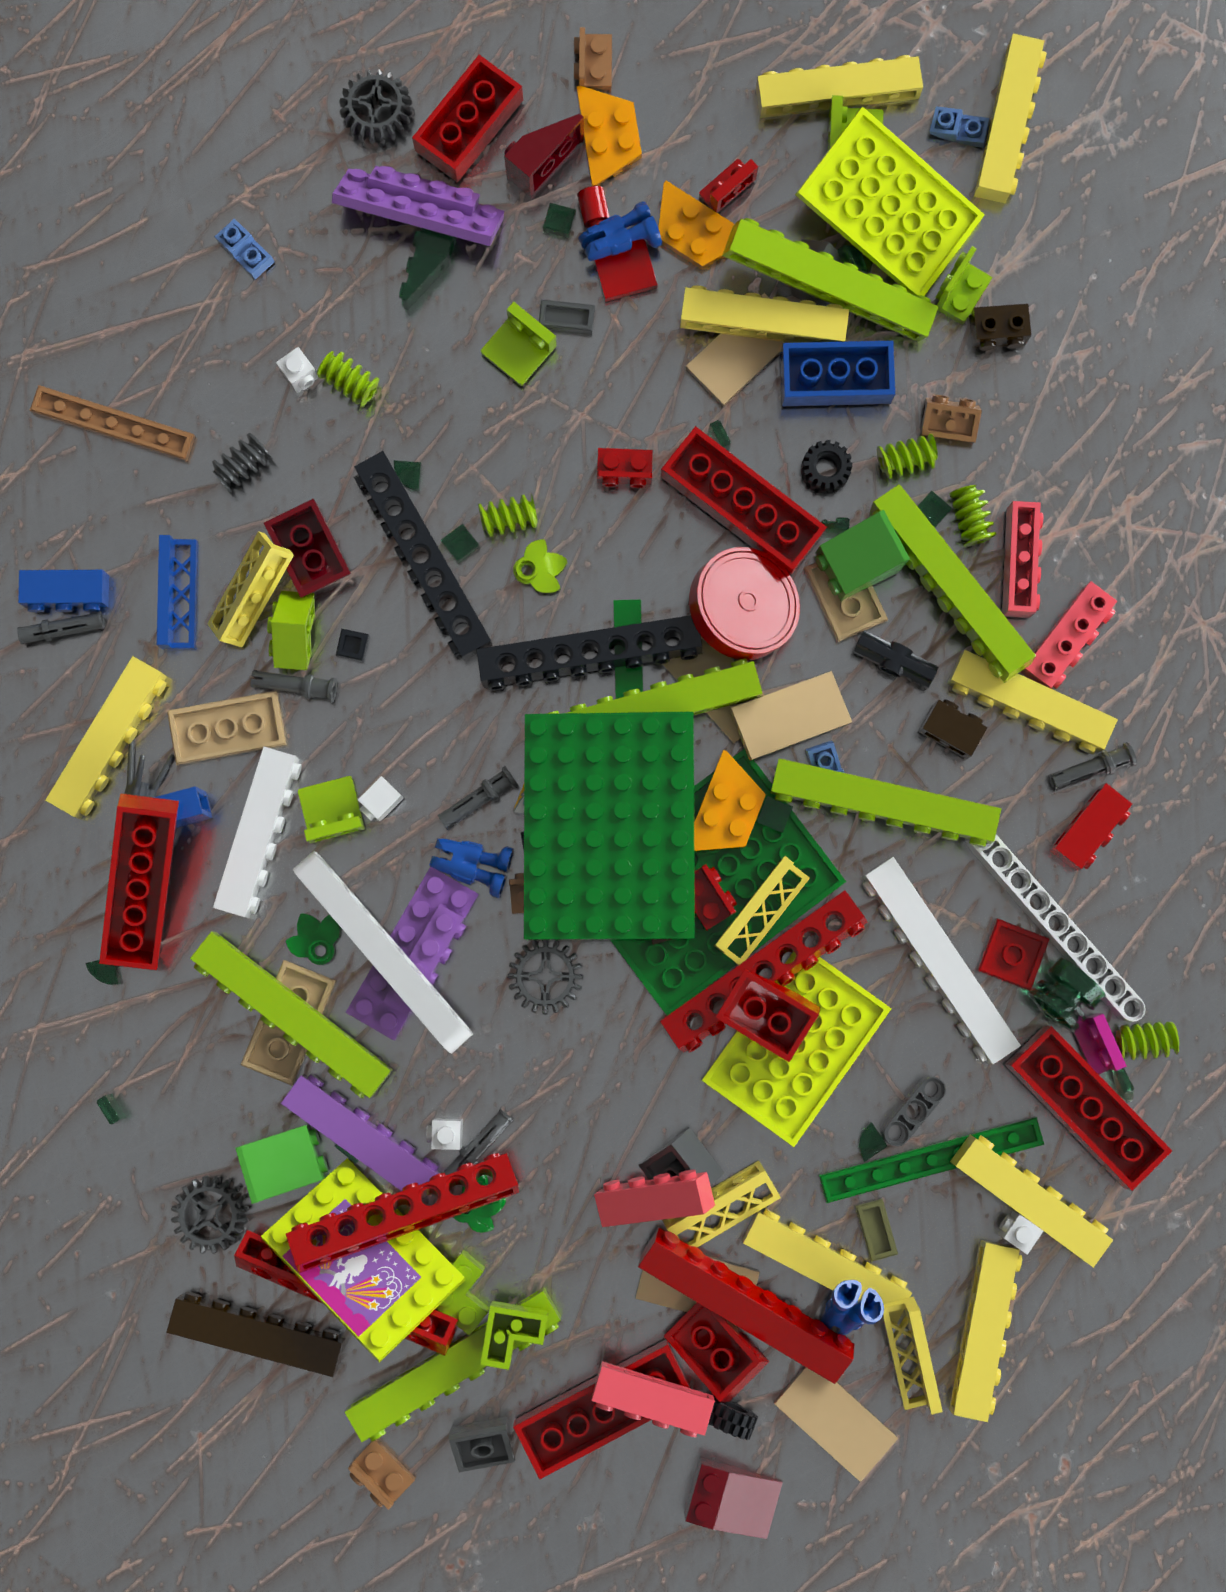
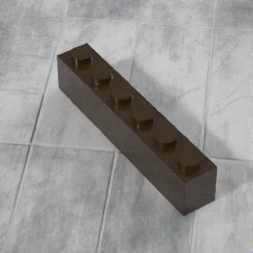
M185 1292V1295L181 1294L175 1299L166 1333L333 1377L337 1372L346 1339L339 1337L340 1333L330 1329H323V1332L312 1330V1325L299 1321L295 1325L284 1322V1317L274 1314H268V1317L256 1315L257 1310L248 1307H240V1310L230 1308V1303L214 1299L211 1303L201 1300V1295L192 1292Z

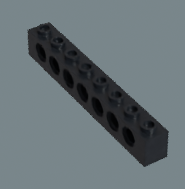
M384 451L354 466L358 474L354 476L357 485L361 491H368L371 497L367 500L370 508L375 515L381 514L385 522L380 525L388 539L393 536L398 544L394 547V550L401 562L407 560L411 569L407 573L415 586L420 583L425 593L420 596L428 610L433 607L438 617L434 618L441 633L447 631L451 641L447 643L454 656L461 655L463 661L477 654L476 649L492 646L491 639ZM384 481L388 483L385 491L376 492L374 490L378 482ZM392 505L402 507L401 512L396 516L387 514L389 507ZM411 528L415 530V534L411 539L401 538V533L404 529ZM426 552L428 559L424 563L415 562L414 557L417 553ZM433 575H438L442 578L441 584L437 587H431L427 584L428 579ZM445 599H452L456 602L455 607L450 611L442 610L441 603ZM458 623H467L469 625L467 633L458 635L454 632V628Z
M691 615L476 649L480 680L483 687L489 690H500L505 688V685L515 683L517 686H526L532 684V681L543 679L545 682L559 680L560 676L566 675L583 677L588 674L587 672L597 670L599 673H609L614 671L616 667L622 666L634 669L641 667L642 663L648 662L665 664L670 662V659L679 657L682 660H691L697 658L698 654H703L701 636L693 623ZM671 636L680 639V642L675 646H669L665 643L666 639ZM642 641H650L653 644L648 650L638 648L639 643ZM615 645H622L625 648L624 652L619 655L611 653L610 650ZM593 649L598 653L594 658L586 659L583 657L584 652ZM560 654H568L570 656L566 663L556 662V658ZM533 658L543 660L542 664L537 668L528 666ZM507 662L515 664L512 671H501L503 664Z

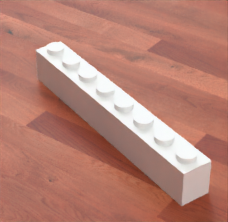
M895 858L888 859L864 875L862 878L865 882L862 885L871 898L874 896L881 904L878 907L880 913L886 921L891 919L897 928L894 930V933L902 944H908L912 950V953L909 954L918 968H924L928 974L925 979L934 992L938 990L943 996L944 1000L941 1001L943 1007L950 1015L955 1014L960 1022L957 1024L958 1029L966 1039L971 1038L976 1046L973 1048V1051L982 1063L986 1061L988 1064L993 1065L1021 1046Z

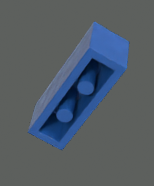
M103 569L19 570L18 603L27 608V611L35 613L45 612V608H55L57 612H72V608H83V611L99 612L100 608H109V574Z

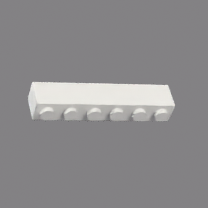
M263 747L213 908L250 918L251 913L255 914L260 903V898L257 897L260 886L264 887L268 877V871L265 870L268 860L273 859L277 844H274L276 833L280 834L285 823V818L282 817L285 806L289 807L293 798V791L290 790L293 779L298 780L302 764H299L300 759L297 756Z

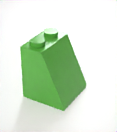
M884 510L823 543L815 552V561L821 571H825L829 578L828 586L833 595H838L840 601L899 573L910 559Z
M310 1124L235 1148L252 1204L326 1178L325 1172H328V1165L324 1155H319L317 1145L320 1144L319 1135L315 1128H311Z

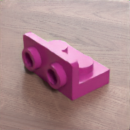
M1095 1013L1071 1024L1086 1062L1098 1074L1108 1070L1117 1071L1127 1067L1104 1013Z

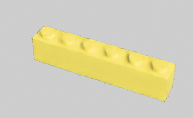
M1012 34L1007 46L974 197L1005 204L1009 195L1015 194L1018 179L1014 178L1016 169L1020 170L1024 153H1020L1021 144H1026L1030 128L1025 127L1027 118H1032L1035 108V102H1031L1033 93L1037 94L1041 77L1037 76L1038 68H1043L1047 52L1042 51L1045 40Z
M902 55L892 60L876 58L867 63L859 64L847 62L842 66L834 67L821 65L809 70L795 68L785 73L769 71L758 76L756 82L760 118L829 110L832 95L843 96V106L849 108L919 99L923 89L919 56L910 57L909 55Z
M698 285L691 288L685 287L680 328L788 343L845 342L849 309H843L841 305L828 304L827 306L816 305L815 302L810 300H802L799 303L791 302L787 298L779 296L772 299L761 298L762 296L757 293L739 295L734 294L733 291L728 289H720L718 292L709 291L706 287Z
M964 650L959 655L947 682L948 685L953 686L952 690L963 696L968 694L978 698L977 702L986 707L992 708L993 705L1003 709L1002 713L1010 718L1018 719V717L1029 721L1028 725L1034 729L1043 731L1045 728L1054 732L1053 736L1061 741L1069 742L1071 740L1080 744L1079 748L1087 753L1094 754L1095 752L1099 753L1105 750L1118 719L1020 674H1016L1004 683L1000 677L997 678L992 674L986 659L967 650Z
M132 656L45 801L78 819H82L83 815L87 816L94 806L92 800L95 795L106 787L109 781L107 776L112 767L116 768L123 758V753L121 752L124 747L135 739L138 732L136 728L141 719L145 720L152 710L150 704L155 696H160L167 684L165 682L166 675Z
M970 1134L950 1162L1094 1268L1113 1242V1239L1106 1235L1109 1229L1096 1219L1092 1223L1083 1218L1086 1212L1071 1202L1068 1207L1060 1201L1063 1195L1051 1186H1048L1045 1190L1037 1184L1040 1178L1028 1169H1025L1022 1173L1014 1166L1017 1164V1161L1005 1152L999 1156L992 1151L995 1145L982 1135L976 1139Z
M765 1209L763 1213L758 1211L754 1214L742 1238L743 1244L831 1290L845 1280L861 1282L862 1290L858 1300H860L862 1294L868 1288L876 1290L883 1304L909 1298L912 1295V1292L906 1288L908 1284L906 1281L892 1275L891 1279L881 1275L882 1269L869 1262H866L865 1266L856 1262L857 1256L841 1248L840 1252L829 1248L831 1242L818 1235L814 1239L804 1235L806 1229L793 1222H790L789 1226L779 1222L781 1216L768 1209ZM904 1309L889 1312L890 1320L898 1323Z
M986 1240L980 1241L949 1410L955 1416L988 1422L989 1414L993 1415L996 1399L992 1396L994 1386L999 1385L1001 1378V1369L998 1368L1000 1357L1003 1358L1006 1351V1340H1003L1005 1328L1009 1329L1012 1314L1008 1310L1010 1300L1015 1299L1017 1284L1014 1283L1015 1273L1020 1271L1022 1265V1255H1019L1020 1250L1014 1246Z

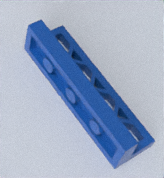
M159 535L157 645L161 649H196L198 541L196 539H173L171 535ZM176 546L190 547V557L183 564L175 558ZM175 562L180 566V567H179L178 569H176V570H175ZM189 564H190V572L186 569V567H187ZM184 570L190 576V584L180 591L175 586V578ZM190 591L188 599L185 595ZM184 598L189 603V611L180 618L174 612V605ZM174 617L178 620V622L175 625ZM188 618H189V626L185 623V621H186ZM181 625L189 631V643H174V632Z

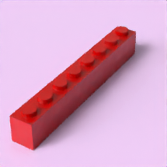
M658 1228L642 1251L638 1264L640 1269L833 1384H836L853 1361L855 1344L848 1337L835 1333L817 1319L813 1320L803 1314L798 1307L788 1305L778 1299L773 1292L756 1286L749 1278L736 1274L728 1269L724 1263L706 1256L699 1248L689 1246L679 1240L674 1233Z

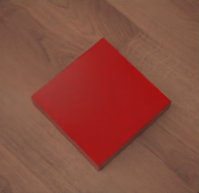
M645 239L632 241V248L629 251L594 260L605 302L658 288Z
M996 918L976 971L1031 991L1050 939Z

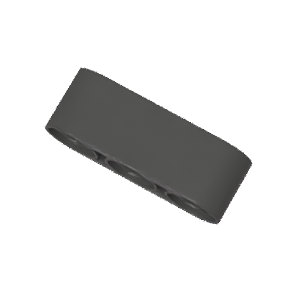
M926 1076L920 1079L881 1127L883 1140L892 1146L899 1147L904 1145L946 1094L944 1082L933 1076ZM933 1081L937 1084L938 1091L933 1097H928L925 1094V1086ZM912 1103H916L920 1108V1113L916 1118L910 1119L906 1113L907 1107ZM894 1125H899L902 1130V1135L898 1140H891L888 1135L889 1129Z

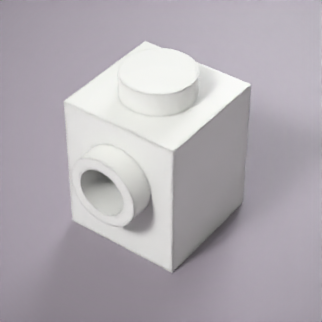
M299 347L276 362L280 372L296 393L309 388L319 378L314 367Z
M381 776L358 801L363 805L360 810L370 820L376 817L381 822L404 797Z
M435 1118L432 1120V1125H427L426 1140L431 1143V1149L460 1150L462 1148L463 1119Z
M1013 1211L1011 1215L1008 1214L1001 1222L998 1235L1028 1255L1043 1233V1230Z

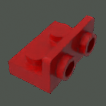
M736 159L699 192L700 198L712 210L718 213L756 180L757 164L752 159L746 164L740 159Z
M598 448L597 483H602V486L618 487L619 484H630L632 488H645L646 485H651L653 450Z
M707 864L695 871V914L706 931L736 912L734 906L737 905L729 890L724 893L718 884L722 879L714 867L709 869Z

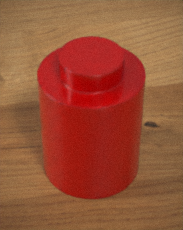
M591 186L577 193L585 228L599 225L601 221L610 217L603 187Z

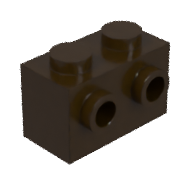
M1028 304L974 307L969 315L972 348L980 347V350L988 351L997 348V346L1007 345V348L1015 349L1024 346L1031 337Z
M944 699V701L938 700L934 703L919 733L965 759L970 758L988 727L982 724L983 720L972 713L966 715L958 711L959 706L947 699Z

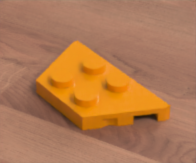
M577 86L580 114L584 117V140L591 185L600 186L603 181L612 175L615 177L626 166L632 165L642 158L634 102L583 86Z
M666 180L663 185L658 226L662 245L701 270L712 265L715 260L723 259L722 255L734 223Z
M725 750L722 751L694 822L695 851L746 847L766 796L762 789Z

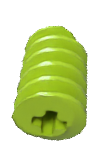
M331 351L321 362L317 370V376L320 379L325 378L328 385L334 384L335 390L343 391V395L346 398L352 397L354 404L361 403L360 407L365 406L375 394L380 379L376 377L370 382V371H366L361 375L362 365L359 364L352 369V358L343 362L344 352H340L335 356L334 352Z
M929 434L927 440L924 436H919L916 442L910 438L906 441V445L902 441H897L895 447L889 443L886 444L885 450L881 446H877L879 466L889 480L892 479L893 470H896L899 477H902L903 468H907L910 474L914 472V465H917L921 472L924 471L925 463H928L931 469L935 468L938 451L933 434Z
M976 485L965 486L949 494L952 499H957L952 503V507L959 510L955 513V518L962 520L958 523V529L965 531L961 534L960 538L968 541L963 547L987 542L997 535L996 532L987 531L994 523L993 521L984 520L985 517L991 514V511H982L981 508L988 504V500H979V497L986 492L985 490H977Z
M524 494L521 495L520 503H517L514 497H510L509 506L505 504L503 499H499L498 508L494 506L492 501L488 502L487 510L483 508L481 503L478 504L483 531L486 530L490 537L494 536L495 528L498 529L501 535H504L505 526H508L512 533L515 532L516 524H519L522 530H526L528 521L533 528L537 527L538 520L532 494L530 501L527 500Z
M1156 1022L1153 1027L1150 1023H1144L1142 1027L1139 1024H1133L1131 1028L1128 1025H1121L1119 1030L1116 1031L1115 1041L1123 1059L1126 1052L1129 1053L1131 1060H1135L1137 1052H1140L1142 1059H1147L1148 1051H1151L1153 1058H1158L1159 1050H1162L1166 1058L1170 1055V1049H1173L1174 1053L1178 1055L1179 1036L1173 1022H1166L1164 1026L1161 1022Z

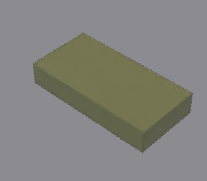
M879 1198L854 1205L869 1260L873 1262L898 1255L883 1199Z

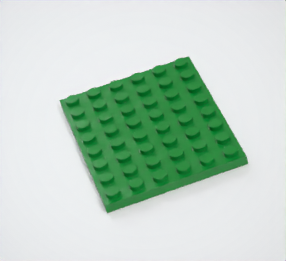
M694 712L525 714L524 940L695 939Z
M745 748L733 758L766 794L746 847L695 851V871L707 864L709 869L714 867L722 879L718 884L724 893L729 890L737 903L734 906L736 912L707 931L695 914V939H673L653 945L651 939H609L666 1016L737 965L714 945L784 856L794 862L793 865L810 877V879L754 951L847 882L786 802L775 800L776 795L771 794L773 784L754 760L749 761ZM714 772L694 786V822ZM790 870L782 878L783 890L794 889L801 881ZM779 883L776 885L773 891L779 890ZM791 892L784 893V901L791 894ZM771 894L765 900L766 912L777 911L781 906L780 894ZM760 906L755 913L762 912V907ZM774 914L766 915L767 923L773 917ZM763 916L751 917L747 923L748 934L760 933L764 928ZM744 928L738 935H745ZM757 936L749 937L750 945ZM734 939L727 949L741 958L747 950L746 939Z

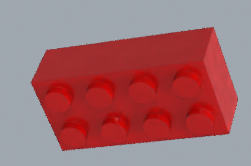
M479 54L412 137L415 151L458 183L522 103V86Z

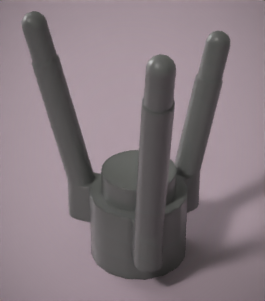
M134 739L128 748L125 794L156 797L157 790L175 756L173 754L169 756L150 790L149 783L141 782L145 755L143 754L139 757L136 777L133 780Z

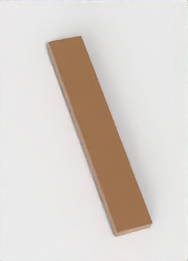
M38 385L29 410L33 414L185 462L189 458L196 437L192 433Z

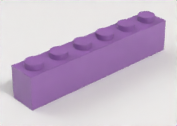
M305 1074L301 1075L281 1102L287 1109L401 1191L406 1185L412 1183L420 1185L429 1182L432 1176L441 1173L437 1170L439 1167L437 1163L426 1156L424 1159L414 1154L416 1149L404 1140L400 1143L391 1137L393 1132L381 1123L378 1126L368 1120L370 1118L369 1114L359 1107L355 1109L345 1104L347 1099L335 1090L332 1093L322 1087L324 1082L313 1074H310L309 1077Z

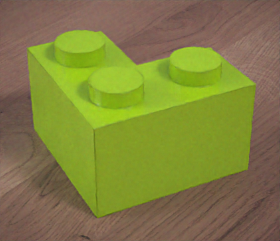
M281 591L278 601L273 602V617H269L267 623V632L272 634V640L269 642V656L273 657L274 668L307 670L312 655L311 629L315 618L314 593L300 598L298 592Z
M463 1249L452 1265L465 1277V1281L436 1309L458 1319L457 1326L470 1336L487 1315L489 1307L469 1291L484 1272L485 1266Z
M492 1301L480 1365L509 1370L514 1341L543 1345L549 1310Z

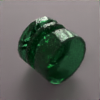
M1059 957L1047 971L1054 984L1039 980L1037 984L1043 992L1032 988L1028 995L1037 1005L1038 1009L1052 1022L1071 1032H1076L1079 1024L1075 1019L1081 1022L1087 1019L1080 1006L1082 1005L1090 1010H1094L1106 997V994L1080 968L1070 961Z

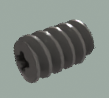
M251 433L247 434L248 444L243 440L238 441L240 450L233 446L229 448L232 457L224 453L221 454L223 464L216 460L212 461L213 473L229 493L232 492L230 482L237 486L241 485L239 475L248 479V468L256 473L258 471L256 462L265 466L267 463L264 456L267 455L272 458L262 443Z

